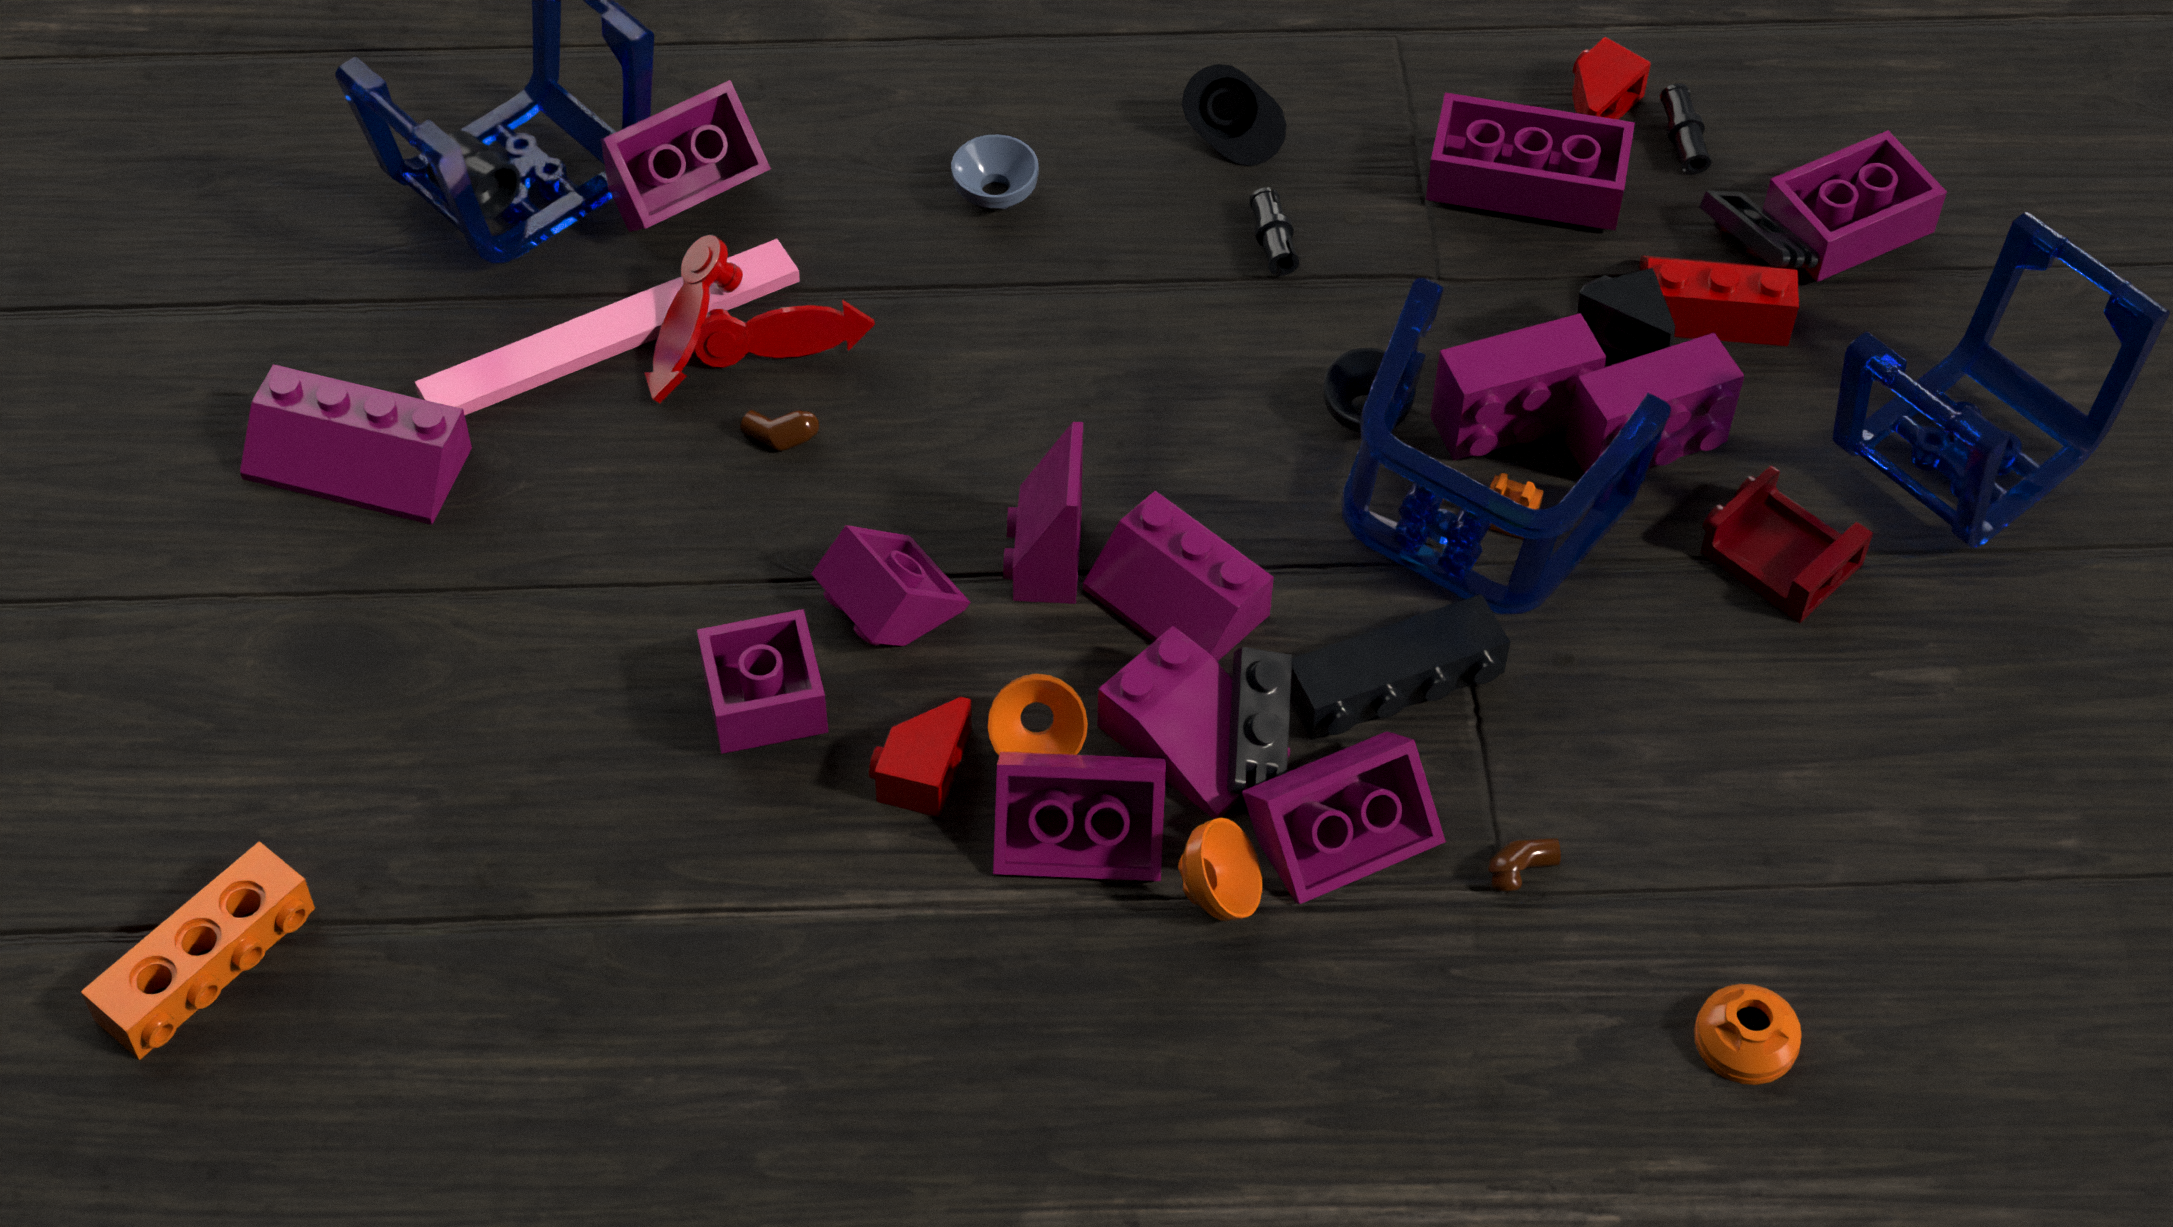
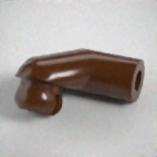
M750 410L745 414L740 425L742 433L778 451H785L809 441L819 430V421L816 415L812 412L801 410L790 412L773 420L755 410Z
M1558 838L1517 840L1507 844L1489 862L1488 872H1492L1493 876L1491 881L1492 887L1496 891L1519 890L1522 885L1520 870L1531 867L1559 866L1561 861Z

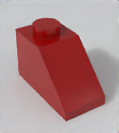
M1607 37L1599 41L1591 50H1583L1577 57L1572 70L1573 74H1575L1572 98L1576 113L1619 120L1644 97L1651 62Z
M964 697L956 698L891 728L885 746H877L874 749L869 765V778L875 779L877 802L940 817L972 732L971 699Z

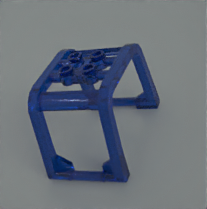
M532 0L533 73L525 88L514 98L461 129L471 133L486 145L496 140L507 150L508 161L514 164L520 172L519 190L512 203L501 213L505 221L520 224L499 236H492L473 192L461 148L453 139L431 120L428 119L419 125L392 101L387 83L359 58L354 57L338 67L335 73V77L380 168L393 180L402 185H409L464 234L469 247L474 252L491 263H506L524 255L613 198L608 188L606 170L578 186L568 178L566 165L563 161L550 158L537 147L536 139L532 135L513 131V129L522 125L541 111L605 165L601 139L616 131L558 84L561 0ZM583 0L601 15L602 37L622 66V129L651 116L654 32L614 0ZM388 125L406 139L411 146L421 152V154L410 159H403ZM428 161L443 192L428 179ZM537 180L540 193L544 198L559 200L540 210L530 201L528 188Z
M2026 211L2012 221L1991 277L1965 335L1956 348L1943 361L1915 381L1905 373L1908 361L1869 332H1864L1851 342L1844 356L1832 440L1850 456L1860 455L1953 527V534L1970 548L1980 547L2070 476L2096 450L2116 420L2170 315V310L2075 245L2068 237H2064L2036 216ZM2056 257L2110 295L2103 312L2122 344L2088 416L1989 345L2024 269L2045 271L2052 266ZM1967 374L2064 447L2040 465L2021 451L2022 443L2016 435L1998 429L1982 417V413L1976 405L1964 401L1956 403L1944 392ZM1873 381L1881 382L1883 386L1891 389L1897 396L1865 420ZM1920 411L1944 430L1942 431L1935 427L1923 428L1911 418ZM1892 432H1896L1913 445L1911 461L1916 467L1926 471L1937 469L1951 479V492L1959 498L1957 510L1952 509L1873 447ZM2013 470L2024 479L2007 491L1996 483L1995 479L1997 474L2004 475Z
M1418 278L1413 281L1362 410L1360 427L1363 441L1343 489L1341 497L1342 518L1352 535L1366 546L1459 596L1467 599L1482 594L1491 611L1500 614H1523L1540 607L1633 505L1640 486L1645 479L1646 471L1657 444L1661 440L1671 407L1666 401L1647 393L1610 446L1558 505L1548 509H1532L1520 505L1406 445L1391 434L1419 382L1426 356L1417 351L1420 337L1425 338L1437 315L1444 287L1426 278ZM1380 463L1393 472L1414 482L1398 509L1401 518L1395 529L1378 520L1368 510ZM1443 498L1462 507L1457 515L1446 509L1439 508ZM1592 506L1578 527L1549 559L1557 536L1569 531ZM1491 523L1509 533L1524 537L1508 586L1496 583L1471 570L1482 553L1480 543L1491 527ZM1429 537L1435 542L1446 544L1442 554L1424 545Z

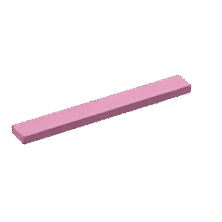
M778 239L727 258L728 263H734L742 269V280L740 285L730 293H724L715 286V283H712L709 287L708 312L713 309L728 311L800 282L798 268ZM682 276L415 381L417 393L423 400L461 408L464 410V415H468L658 339L666 313L675 295L684 284Z

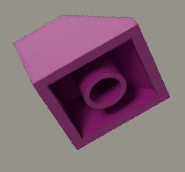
M845 525L811 573L825 589L823 595L826 600L849 616L855 623L853 628L860 638L875 646L880 644L906 646L963 612L971 603L909 535Z

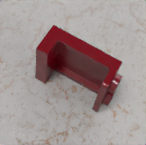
M1771 465L1757 478L1753 475L1749 476L1740 485L1735 497L1726 506L1718 504L1710 511L1702 525V529L1706 532L1700 553L1800 624L1863 565L1873 532L1856 521L1843 534H1840L1778 491L1776 484L1780 471Z

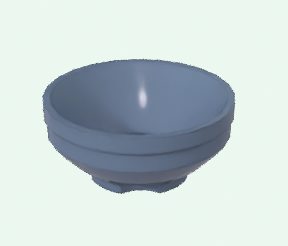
M999 134L984 135L967 141L956 151L951 162L952 179L956 191L970 203L989 209H1006L1026 199L1035 189L1039 174L1038 159L1035 152L1021 140ZM993 182L1002 183L1009 188L1000 195H990L982 190L986 184Z

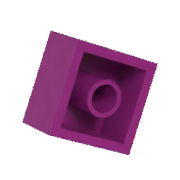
M804 609L697 629L701 664L721 754L828 733L825 694Z

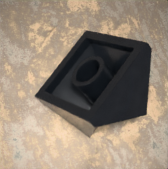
M1653 268L1615 278L1604 275L1584 285L1579 292L1578 314L1581 313L1606 355V360L1617 364L1673 346L1675 324Z

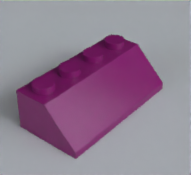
M273 364L251 402L240 475L244 480L432 525L472 446L464 410L461 408Z

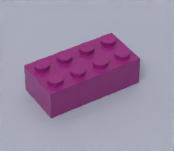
M1445 92L1431 156L1425 200L1616 231L1635 122Z

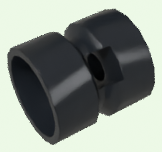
M455 131L441 139L428 159V179L450 197L456 198L462 206L479 218L489 219L502 213L512 203L519 190L521 178L517 167L497 152L488 150L485 143L467 131Z

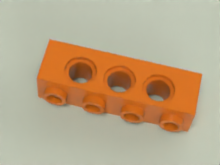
M260 841L81 991L94 1021L138 1060H141L153 1048H158L167 1043L176 1032V1029L197 1010L212 1004L219 996L221 990L241 972L256 966L263 958L265 952L285 934L294 932L303 925L308 915L315 909L305 878ZM251 912H255V913L252 914L251 916H248V917H245V918H241V917L244 916L245 914H248V913H251ZM212 949L204 955L196 956L202 951ZM167 987L164 991L160 993L152 994L154 991L160 988Z

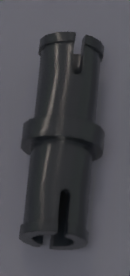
M1675 83L1667 86L1660 93V100L1669 122L1666 131L1669 140L1676 145L1683 172L1695 175L1707 170L1712 163L1703 138L1705 126L1702 117L1695 113L1688 86L1682 83Z
M1264 187L1256 190L1249 199V204L1257 223L1254 228L1255 237L1259 245L1264 247L1270 272L1275 274L1278 270V276H1284L1294 272L1299 266V257L1292 242L1294 228L1291 220L1284 215L1280 203V195L1277 190L1273 189L1270 192V187Z

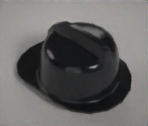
M1214 64L1202 68L1190 78L1184 89L1182 99L1185 118L1191 127L1219 153L1236 164L1253 166L1267 162L1279 152L1285 141L1287 128L1283 110L1275 99L1247 74L1232 65Z

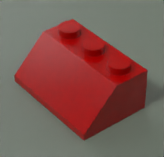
M1641 255L1639 271L1653 268L1675 324L1674 337L1696 339L1715 333L1720 341L1788 346L1799 309L1798 270L1788 267L1777 268L1766 265Z

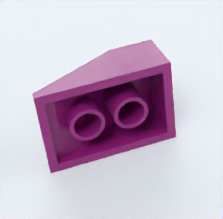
M1072 422L1020 485L1018 507H1008L1007 538H1015V547L1004 549L1003 579L1013 580V601L1076 604L1082 524L1083 422Z
M1172 626L1098 689L1097 726L1135 757L1165 759V781L1213 819L1221 818L1243 798L1242 793H1230L1227 790L1232 679L1212 655ZM1288 747V757L1290 756V751H1291L1289 747ZM1246 773V783H1245V788H1244V790L1247 789V781H1248V774H1247V773Z

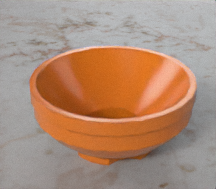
M1030 674L1012 680L1001 689L989 710V739L998 755H1000V752L1077 755L1082 749L1087 735V715L1081 698L1071 686L1051 675ZM1031 703H1043L1052 710L1054 715L1053 722L1048 729L1042 732H1032L1023 726L1021 713Z
M1226 818L1213 819L1197 826L1186 843L1184 854L1181 856L1178 865L1185 895L1192 903L1198 904L1206 913L1218 920H1239L1251 916L1256 911L1262 895L1261 868L1251 841L1236 823Z
M1753 984L1726 986L1713 993L1699 1011L1694 1027L1695 1044L1705 1063L1717 1074L1741 1084L1759 1085L1782 1077L1792 1068L1798 1057L1801 1045L1800 1022L1789 1003L1777 993ZM1745 1007L1758 1008L1766 1013L1770 1020V1026L1761 1031L1749 1030L1739 1022L1737 1012Z

